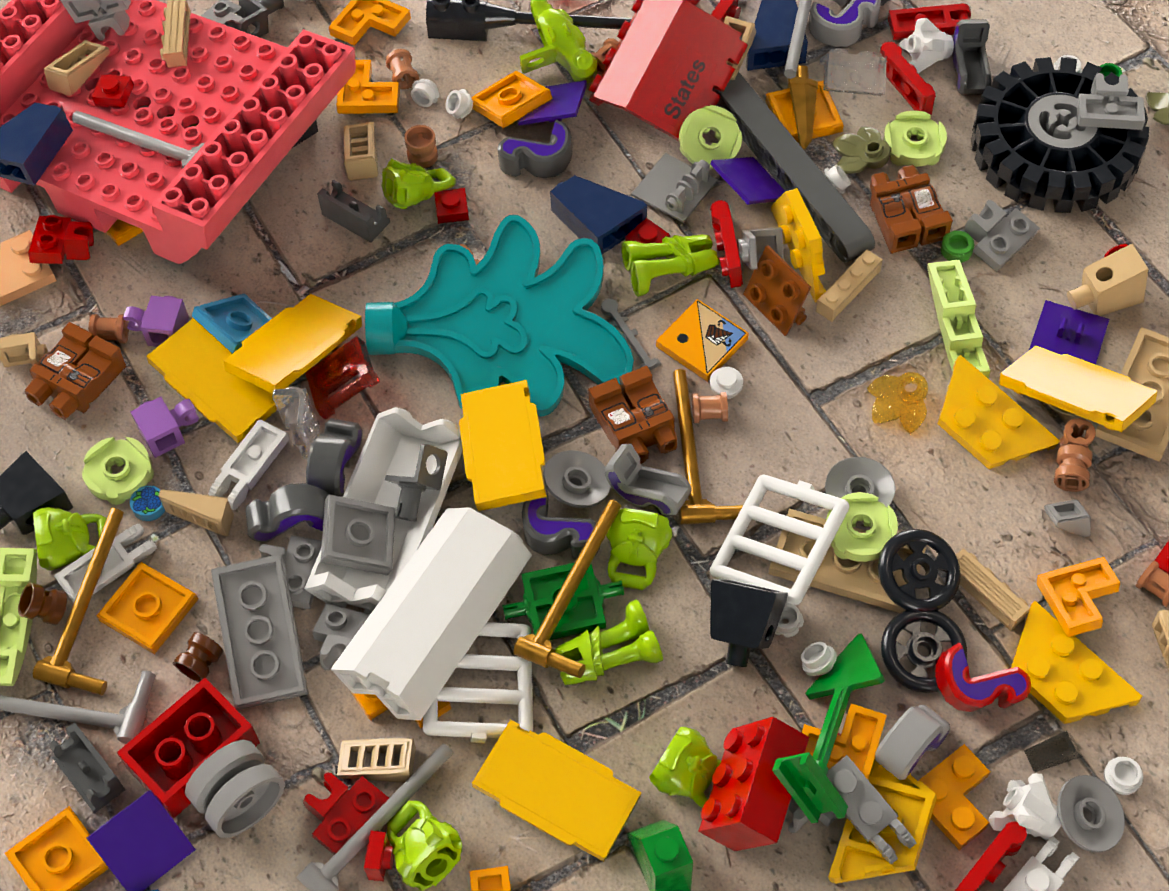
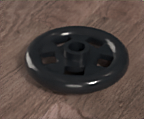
M909 529L897 533L886 542L878 560L879 580L885 593L895 604L905 610L914 612L938 611L950 603L959 588L961 572L957 556L951 546L933 532L923 529ZM907 545L913 554L903 561L897 552ZM926 545L938 553L935 560L922 552ZM917 564L924 568L925 576L917 572ZM897 570H902V577L907 583L900 587L893 575V572ZM938 570L946 572L944 585L935 582ZM915 588H928L929 598L917 599Z
M905 610L896 615L886 626L881 640V655L890 675L902 686L916 692H938L940 689L937 686L936 677L929 678L925 668H931L936 665L943 652L940 642H951L952 647L960 642L967 660L966 640L958 625L940 611L914 612ZM921 622L935 625V635L921 632ZM903 629L912 635L907 641L906 646L896 641ZM925 646L928 649L929 655L921 656L918 653L917 647ZM903 656H907L908 660L916 666L910 673L899 662Z

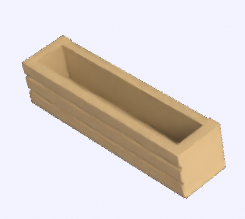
M167 0V8H164L166 20L162 23L164 35L161 36L163 48L160 49L161 59L165 60L168 68L187 66L191 15L187 0Z
M865 250L817 300L816 312L833 322L843 309L881 271L883 259L871 251Z
M964 548L956 554L961 572L960 586L1010 631L1026 619L1030 608L1024 599L1018 598L1006 583L999 581L989 568L984 567L978 562L974 554L968 553Z

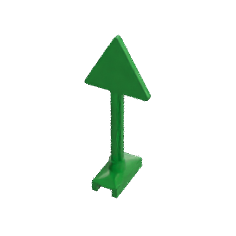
M862 633L858 634L838 655L833 668L828 673L820 675L805 692L809 700L833 695L813 756L807 752L778 758L772 769L811 823H817L820 815L827 812H833L838 819L845 818L848 805L828 779L829 770L827 764L851 692L856 689L882 684L885 681Z

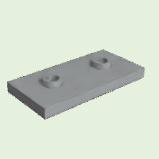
M277 554L211 569L236 710L308 695L283 555Z

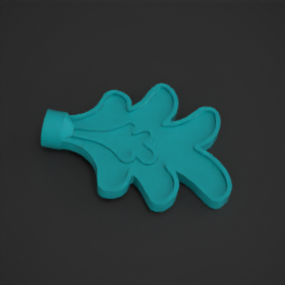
M508 215L501 221L494 233L486 255L477 265L474 256L468 249L461 245L444 244L435 252L428 278L415 294L396 303L369 302L366 303L365 334L368 355L412 353L433 360L449 375L461 409V394L500 386V383L503 382L509 384L527 380L531 403L536 405L538 416H547L557 408L564 394V372L561 363L580 371L597 385L614 378L620 384V376L633 371L634 365L631 349L621 333L605 319L587 311L597 299L603 283L604 264L598 244L588 238L576 239L569 244L551 268L538 275L540 267V242L531 224L519 215Z

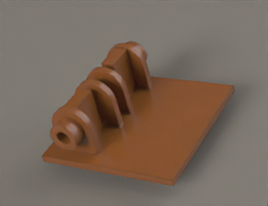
M767 245L757 263L758 268L754 270L743 295L784 336H787L793 323L801 325L807 318L802 305L811 286Z

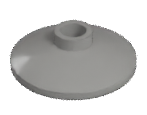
M563 451L552 456L545 465L543 472L545 486H548V491L557 500L569 506L587 508L598 505L605 500L611 489L605 476L604 464L585 452Z
M851 457L838 462L831 468L826 478L825 492L826 494L842 498L855 491H861L879 497L878 501L887 507L891 505L894 499L895 483L891 473L881 463L866 457Z
M1090 775L1076 776L1063 785L1058 796L1057 810L1060 823L1068 837L1076 845L1090 852H1103L1113 848L1123 835L1125 819L1120 800L1112 788L1101 779Z

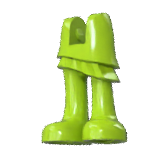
M705 234L692 236L673 235L672 238L665 236L662 239V243L644 244L637 241H624L621 244L623 264L627 271H631L632 288L637 297L646 295L649 292L651 280L656 277L673 273H681L685 277L688 275L694 276L702 271L712 269L720 263L717 252L711 249L713 241L710 235ZM659 257H666V258H667V259H660V260H650V259L659 258Z
M637 599L628 603L625 612L626 618L620 624L600 632L599 626L590 634L586 630L576 638L554 649L555 653L574 661L583 658V660L578 661L585 665V672L581 678L561 671L560 677L565 686L585 681H597V676H604V671L631 662L646 661L649 663H659L663 661V654L654 632L649 630L646 615ZM637 639L625 647L608 653H602V650L628 640Z

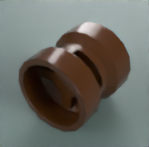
M30 582L25 586L20 596L18 614L20 617L31 620L38 617L42 619L43 623L56 626L65 613L67 594L57 589L47 591L44 590L42 585Z
M194 632L187 642V652L179 653L173 665L188 678L200 682L210 673L208 666L217 662L224 651L219 644L208 636Z

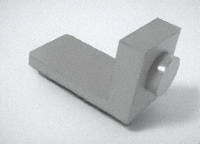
M781 227L742 230L743 239H737L739 257L751 270L758 268L757 263L767 245L784 260Z

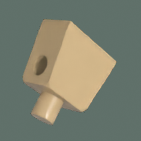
M1130 244L1085 267L1082 275V286L1067 292L1068 301L1074 310L1089 305L1092 312L1098 316L1143 303L1148 267L1134 245Z

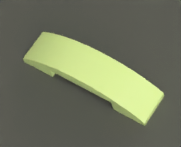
M0 548V686H14L26 654L32 620L19 616L18 604L25 586L30 582L37 583V551L35 548Z

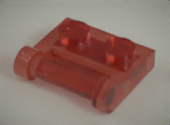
M358 336L305 372L315 408L325 420L335 414V409L365 388H373L380 383V379L373 369L366 344ZM358 374L360 375V376L357 377L355 380H353L352 382H350V383L347 384L345 387H343V388L340 389L338 392H336L335 394H333L332 396H330V397L328 398V395H329V394H331L332 392L336 391L339 387H341L342 385H344L345 383H347L349 380H351L352 378H354V377L357 376Z

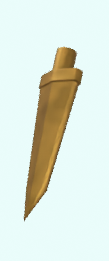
M800 65L797 68L796 77L788 78V87L790 88L799 144L805 150L812 142L818 82L809 78L807 66Z

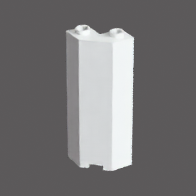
M397 407L377 414L343 497L393 507L396 513L401 487L385 481L386 475L414 477L422 444L437 447L448 453L441 490L426 489L425 492L421 493L416 522L395 518L392 571L389 575L320 562V550L304 588L306 591L325 603L343 608L349 604L364 608L365 614L370 615L434 526L463 451L461 433L457 429L456 424L446 419H439L422 425L412 418L408 411ZM430 455L426 462L427 471L429 474H432L437 467L434 455Z
M470 507L447 508L331 670L352 693L376 695L397 719L421 721L531 558L532 554L523 544L522 538L507 527Z

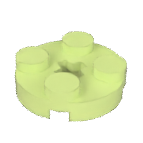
M714 105L705 106L693 111L687 116L680 128V152L692 164L704 160L710 165L712 160L734 158L742 144V132L739 130L736 118L728 110ZM710 130L715 131L714 137L718 139V143L706 144V140L702 137L703 133L707 134Z
M905 111L896 115L895 120L891 123L888 122L883 138L890 146L891 162L897 166L914 165L915 167L937 164L941 154L944 152L947 141V132L944 125L940 121L937 124L930 119V114L922 111ZM912 135H915L921 141H911L910 138Z
M114 437L106 438L96 443L86 453L83 460L85 466L82 471V478L89 491L97 498L107 500L113 505L122 504L126 499L131 498L136 490L146 486L153 479L154 471L147 449L134 438L125 437L126 440H115ZM115 464L119 467L125 464L123 471L117 474H112L111 467Z
M857 492L843 496L841 499L848 501L849 510L831 543L835 555L841 559H850L858 562L878 559L886 542L897 534L898 521L894 510L889 505L886 507L883 503L879 502V497L873 494ZM829 510V512H828V514H827L826 521H827V519H828V517H829V515H830V513H831L832 510ZM857 521H863L864 526L870 527L871 530H866V533H859L853 527H856Z

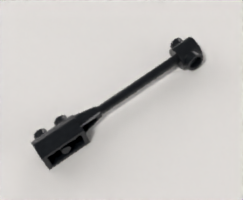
M427 0L426 25L428 38L487 41L488 29L514 26L516 24L536 25L532 12H517V10L488 3V1ZM569 14L573 19V25L585 28L620 29L625 20L630 23L632 19Z

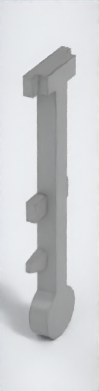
M605 299L601 303L602 313L612 317L614 321L611 325L614 327L618 326L621 330L622 336L629 342L642 361L641 367L647 365L649 370L660 366L661 362L658 358L650 360L635 338L638 335V331L636 329L630 330L625 322L629 320L628 317H621L617 312L618 303L614 299Z

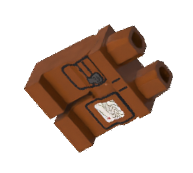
M914 165L902 167L898 171V180L890 182L888 175L884 172L871 176L870 189L872 195L870 207L875 214L890 254L915 248L918 246V242L923 246L942 241L943 237L950 233L953 220L949 212L942 209L927 173L919 174ZM938 229L936 233L928 234L929 230ZM908 236L907 240L898 242L900 237Z
M71 322L63 328V337L51 352L46 353L39 363H35L29 370L33 380L24 391L28 400L38 406H41L49 396H52L54 400L49 404L50 409L56 416L64 420L75 410L84 414L90 408L89 403L96 400L127 367L118 346L98 336L94 337L89 331Z
M647 365L621 375L620 384L614 378L588 389L589 408L607 438L615 447V452L621 444H632L640 457V464L649 459V452L647 450L649 446L656 444L660 452L664 454L677 449L674 416L653 383L652 374Z

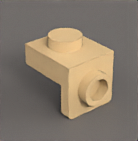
M35 332L12 334L0 338V360L5 368L31 363L33 366L35 363L38 364L40 359L48 353L46 345L40 344Z

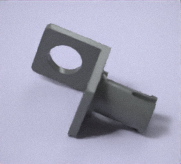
M239 0V6L243 8L245 17L238 23L239 30L247 33L248 26L252 24L256 29L251 35L261 37L269 33L268 15L278 9H282L284 1Z
M422 444L414 477L386 475L385 481L401 487L395 518L417 521L421 493L425 492L426 489L441 490L448 456L447 451L428 444ZM430 455H434L437 461V467L432 474H429L426 468V462Z

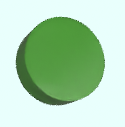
M951 231L943 237L941 253L948 261L960 260L961 263L965 262L973 254L974 240L964 231Z

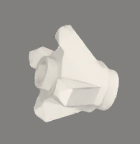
M920 18L916 21L913 34L908 39L904 38L900 42V46L903 50H907L910 53L912 61L909 64L914 65L917 72L920 73L938 60L948 59L952 55L954 41L951 35L941 32L927 18Z
M1038 773L1032 774L1028 778V785L1022 780H1010L1007 787L1009 793L1003 802L1006 809L1003 812L994 811L989 816V824L993 830L1001 831L1006 824L1016 821L1020 826L1026 828L1027 834H1031L1034 837L1040 836L1044 840L1052 838L1061 827L1057 806L1052 803L1043 775Z

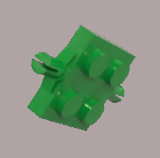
M574 563L522 573L523 601L502 605L505 620L526 615L532 625L534 635H536ZM591 563L550 640L581 634L586 630L591 632L597 626H599L600 630L605 629L604 599L623 596L624 588L622 581L601 585L594 575Z

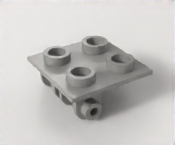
M665 153L631 193V196L684 223L717 183L718 179L709 175L710 165L704 160L695 162L690 166Z

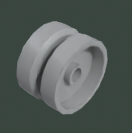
M240 740L232 742L217 750L194 771L186 784L185 795L199 813L205 814V820L219 838H230L253 827L271 811L284 792L285 782L272 765L264 764L265 759L251 741Z

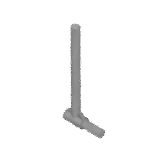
M812 0L799 1L784 70L785 77L790 79L794 78L797 73ZM848 0L833 1L843 7Z
M75 111L72 115V121L76 124L181 161L182 169L205 144L201 143L199 146L187 150L80 111Z
M142 671L132 703L121 709L119 714L1 695L0 710L114 728L113 731L117 736V740L127 744L142 730L148 711L146 705L156 675L150 671Z
M443 743L325 865L322 862H311L296 878L309 891H338V878L336 875L369 842L371 830L379 831L453 755V751Z

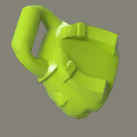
M392 158L382 171L381 186L384 197L394 207L400 209H407L409 206L428 200L434 192L452 188L456 184V179L444 168L425 170L423 167L416 165V163L406 164ZM433 178H437L440 182L434 181Z
M45 507L36 510L33 513L39 565L46 570L52 571L76 561L94 549L96 546L89 544L90 536L87 525L90 523L97 524L99 539L107 518L99 514L88 513L80 515L78 512L71 513L58 507Z
M624 508L619 510L606 534L612 549L607 568L608 576L612 583L621 580L623 587L642 591L652 584L657 570V558L664 549L668 548L673 537L667 517L658 515V513ZM620 562L632 566H645L646 577L616 572V569Z
M680 727L649 778L660 792L666 793L669 796L689 797L703 808L708 800L703 792L711 784L713 774L720 765L721 760L717 759V756L711 752L705 737L697 730Z
M407 801L387 822V836L391 845L395 847L393 854L395 855L396 869L406 885L417 887L421 891L433 885L437 886L461 860L460 855L463 846L458 831L449 823L439 822L432 815L429 808L421 801ZM419 812L420 819H416L406 832L398 837L397 833Z

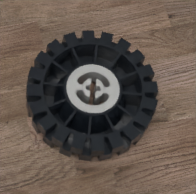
M1051 57L1036 58L1033 69L1030 68L1026 61L1012 66L1010 75L1002 71L993 79L992 86L987 85L978 104L972 129L971 144L972 151H976L974 160L979 170L988 169L986 180L995 189L1007 183L1004 195L1017 203L1027 192L1031 194L1028 205L1030 208L1044 211L1047 199H1053L1055 213H1071L1074 201L1077 202L1081 212L1095 209L1099 199L1107 204L1118 197L1120 189L1125 191L1133 182L1135 174L1138 172L1149 139V127L1146 126L1148 116L1145 107V123L1142 130L1078 126L1077 100L1079 94H1091L1094 77L1101 72L1102 67L1087 62L1082 73L1076 72L1077 59L1061 57L1058 70H1054ZM1112 72L1104 78L1105 82L1109 85L1119 83V77ZM1129 88L1127 96L1138 97L1133 89Z

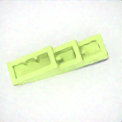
M960 260L928 263L927 269L934 305L952 372L954 363L961 354L989 379L990 368L982 349L983 335L975 316L976 303Z

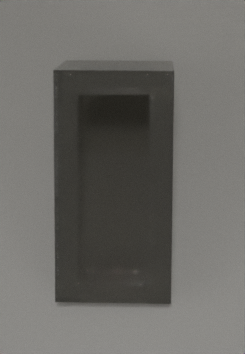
M1067 730L1024 750L1034 772L1083 757L1074 737Z

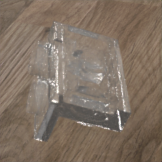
M830 49L828 53L820 57V65H824L823 91L873 96L884 95L887 58L876 57V53L871 51L859 52L856 55L848 54L846 49Z
M297 387L274 389L272 397L285 429L292 431L293 445L298 446L303 459H308L311 444L315 437L319 435L320 423L307 389Z

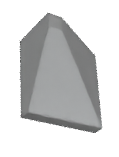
M1078 500L1044 506L1045 512L1057 528L1082 537L1091 536V517Z

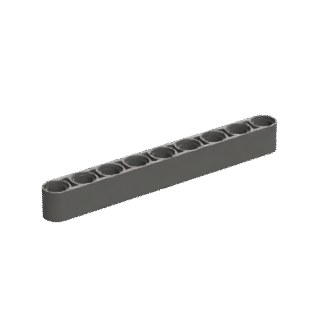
M739 72L735 80L730 79L724 92L712 88V91L721 96L716 106L722 107L734 115L739 130L742 132V140L785 191L798 188L820 236L842 262L847 263L861 256L865 250L871 251L875 248L874 236L868 226Z

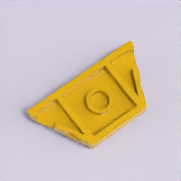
M798 188L785 191L771 206V211L778 226L782 228L783 244H787L790 249L791 263L795 269L799 268L803 279L811 286L810 293L816 303L826 292L818 277L825 274L822 238Z
M961 354L957 357L937 424L985 467L992 469L1004 465L1009 460L1017 461L1044 449H1047V451L1052 450L1058 445L1060 440Z
M1036 601L1031 604L1011 668L1019 667L1028 674L1032 684L1030 693L1063 724L1079 721L1087 715L1098 716L1106 714L1110 709L1129 705V707L1136 706L1143 696L1076 636L1067 637L1058 620Z
M874 758L868 780L898 815L897 819L910 832L916 844L912 848H908L900 842L889 825L878 834L894 849L898 857L895 862L890 864L871 841L867 842L847 818L828 876L830 882L837 884L915 870L936 803L935 792L922 781H917L911 776V773L905 780H899L877 763Z

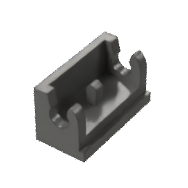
M332 180L333 190L331 194L324 188L317 193L322 215L371 243L390 223L386 209L380 205L376 206V210L343 192L341 183Z
M74 722L66 728L67 735L69 736L66 742L59 745L57 741L53 740L50 743V749L55 754L52 758L95 814L123 793L125 788Z

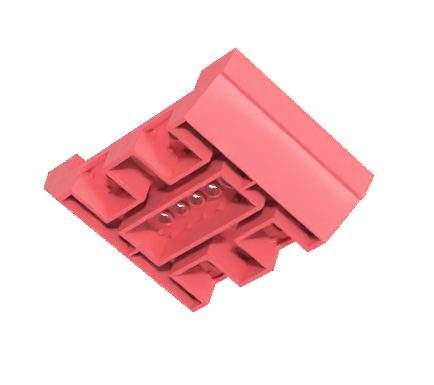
M11 0L0 10V127L36 102L62 108L73 129L36 185L45 188L58 213L71 217V219L78 222H90L93 228L106 233L117 219L141 228L154 254L177 264L188 261L201 248L207 250L355 73V48L303 29L287 48L193 13L190 15L187 66L168 68L165 60H162L160 55V49L163 48L161 36L164 35L162 23L166 20L164 16V8H167L166 3L157 0H130L129 8L125 10L130 18L127 31L120 36L113 28L109 27L105 32V39L100 41L88 25L90 20L75 23L60 0ZM84 40L109 48L110 54L73 95L68 96L49 89L44 68ZM101 74L131 76L134 87L125 108L95 106L91 97ZM75 111H80L187 150H191L201 143L205 144L182 169V163L177 159L76 124L72 121V115ZM0 177V188L10 193L21 183Z

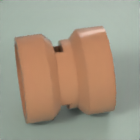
M426 125L412 126L406 131L404 137L408 161L410 164L416 163V165L423 168L430 167L435 164L438 158L434 130Z
M1077 444L1061 446L1057 451L1056 462L1059 467L1054 475L1055 485L1062 490L1079 492L1087 489L1090 484L1088 468L1092 464V451L1087 447Z

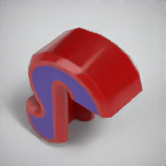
M960 642L941 653L936 663L935 676L937 686L945 701L959 711L974 712L992 704L996 698H998V706L1000 708H1007L1023 701L1031 691V679L1019 667L971 678L969 666Z

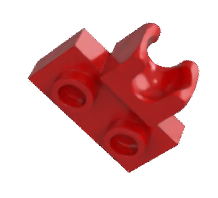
M57 215L39 216L28 251L29 262L63 264L65 255L67 260H89V247L94 245L92 224L90 222L72 221L71 217H60Z
M327 772L324 774V787L331 795L327 799L322 800L312 794H307L303 800L305 808L322 821L312 833V837L333 855L389 799L388 796L363 776L348 790V786L332 773Z

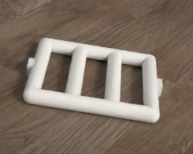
M760 475L710 567V574L718 579H727L788 592L786 603L799 605L849 510L848 501L816 491L812 484L803 481L793 484L768 475ZM769 490L832 511L822 528L761 508L759 505L765 493ZM751 520H755L816 540L808 558L748 539L743 537ZM737 549L801 572L792 589L729 568L727 565Z
M487 622L478 636L517 638L518 640L521 636L524 637L531 634V628L527 624ZM465 654L456 668L518 671V690L443 687L423 716V732L428 736L470 737V742L485 743L487 738H499L507 724L438 721V701L518 705L519 726L528 732L530 730L533 732L532 662L518 656Z

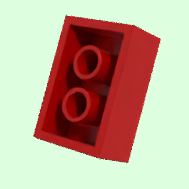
M204 678L117 751V754L128 771L147 791H152L174 819L191 804L185 795L186 784L194 771L208 757L232 742L247 740L251 741L256 747L260 744V741L253 726Z
M774 716L732 728L724 740L723 747L725 751L720 765L713 774L712 782L714 785L709 799L702 808V821L698 832L733 851L778 843L792 796L772 769L778 758L805 753L810 737Z

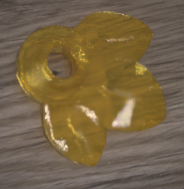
M914 372L904 373L900 377L884 375L876 378L868 386L867 390L870 394L877 397L872 407V421L874 423H886L899 418L902 426L909 434L921 426L927 415L926 405L923 400L928 394V384L922 375ZM912 383L917 386V389L913 392H908L904 389L905 386Z

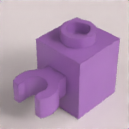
M151 295L146 311L138 307L129 306L126 308L123 318L124 320H129L127 326L129 330L142 331L148 346L158 347L188 322L189 315L183 299L173 296L160 297Z
M160 396L152 401L144 402L138 408L130 411L139 432L154 458L184 444L185 441L179 427L194 424L199 420L195 412L196 409L190 399L179 402L174 409L169 411Z

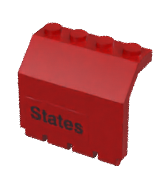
M635 0L631 8L635 13L630 23L625 20L617 34V37L621 40L616 49L611 47L602 62L606 65V68L601 76L596 74L588 88L592 94L588 100L598 106L602 103H607L624 109L679 141L680 128L689 114L705 106L717 105L721 96L712 91V88L724 92L735 71L726 62L728 60L738 65L748 44L739 39L742 33L686 0Z

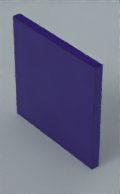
M587 81L545 86L550 89L553 99L517 121L518 125L545 121L552 123L555 120L562 121L565 118L577 117L587 87Z
M754 157L720 159L710 162V165L747 205L775 202L785 192Z
M1045 300L1029 350L1034 346H1039L1057 354H1068L1096 365L1110 319Z
M148 790L86 837L126 891H144L196 850L151 790Z

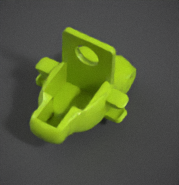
M531 0V12L544 47L519 57L522 73L558 62L568 71L575 82L586 80L587 84L591 83L598 72L597 60L586 50V39L578 26L573 25V19L564 9H553L547 0ZM540 58L537 61L530 62L533 59Z

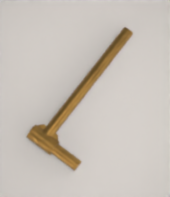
M677 369L673 372L685 477L692 488L688 500L685 501L679 510V523L701 524L715 523L716 520L736 519L743 505L715 506V504H712L707 499H702L687 375L685 370Z
M608 501L536 635L529 634L519 637L514 646V655L545 668H555L577 678L583 676L585 665L555 653L549 640L622 507L617 501Z
M116 508L110 509L53 657L47 656L37 661L33 669L34 679L64 688L74 687L99 695H104L106 692L107 681L76 673L71 663L67 660L123 518V511Z

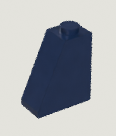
M761 0L754 23L756 35L747 53V71L786 65L798 10L796 0ZM806 34L804 35L799 64L806 63L808 47Z
M35 102L0 127L1 178L33 186L36 185L73 131L62 108Z
M576 175L565 182L558 183L550 191L551 211L579 239H592L598 244L602 255L624 241L625 236L647 218V204L643 201Z

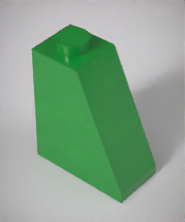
M660 820L627 833L649 891H691L693 860L679 826L665 820Z

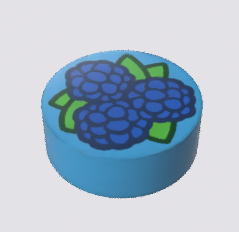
M143 486L132 494L130 507L138 519L153 521L164 514L165 509L158 496L159 488Z

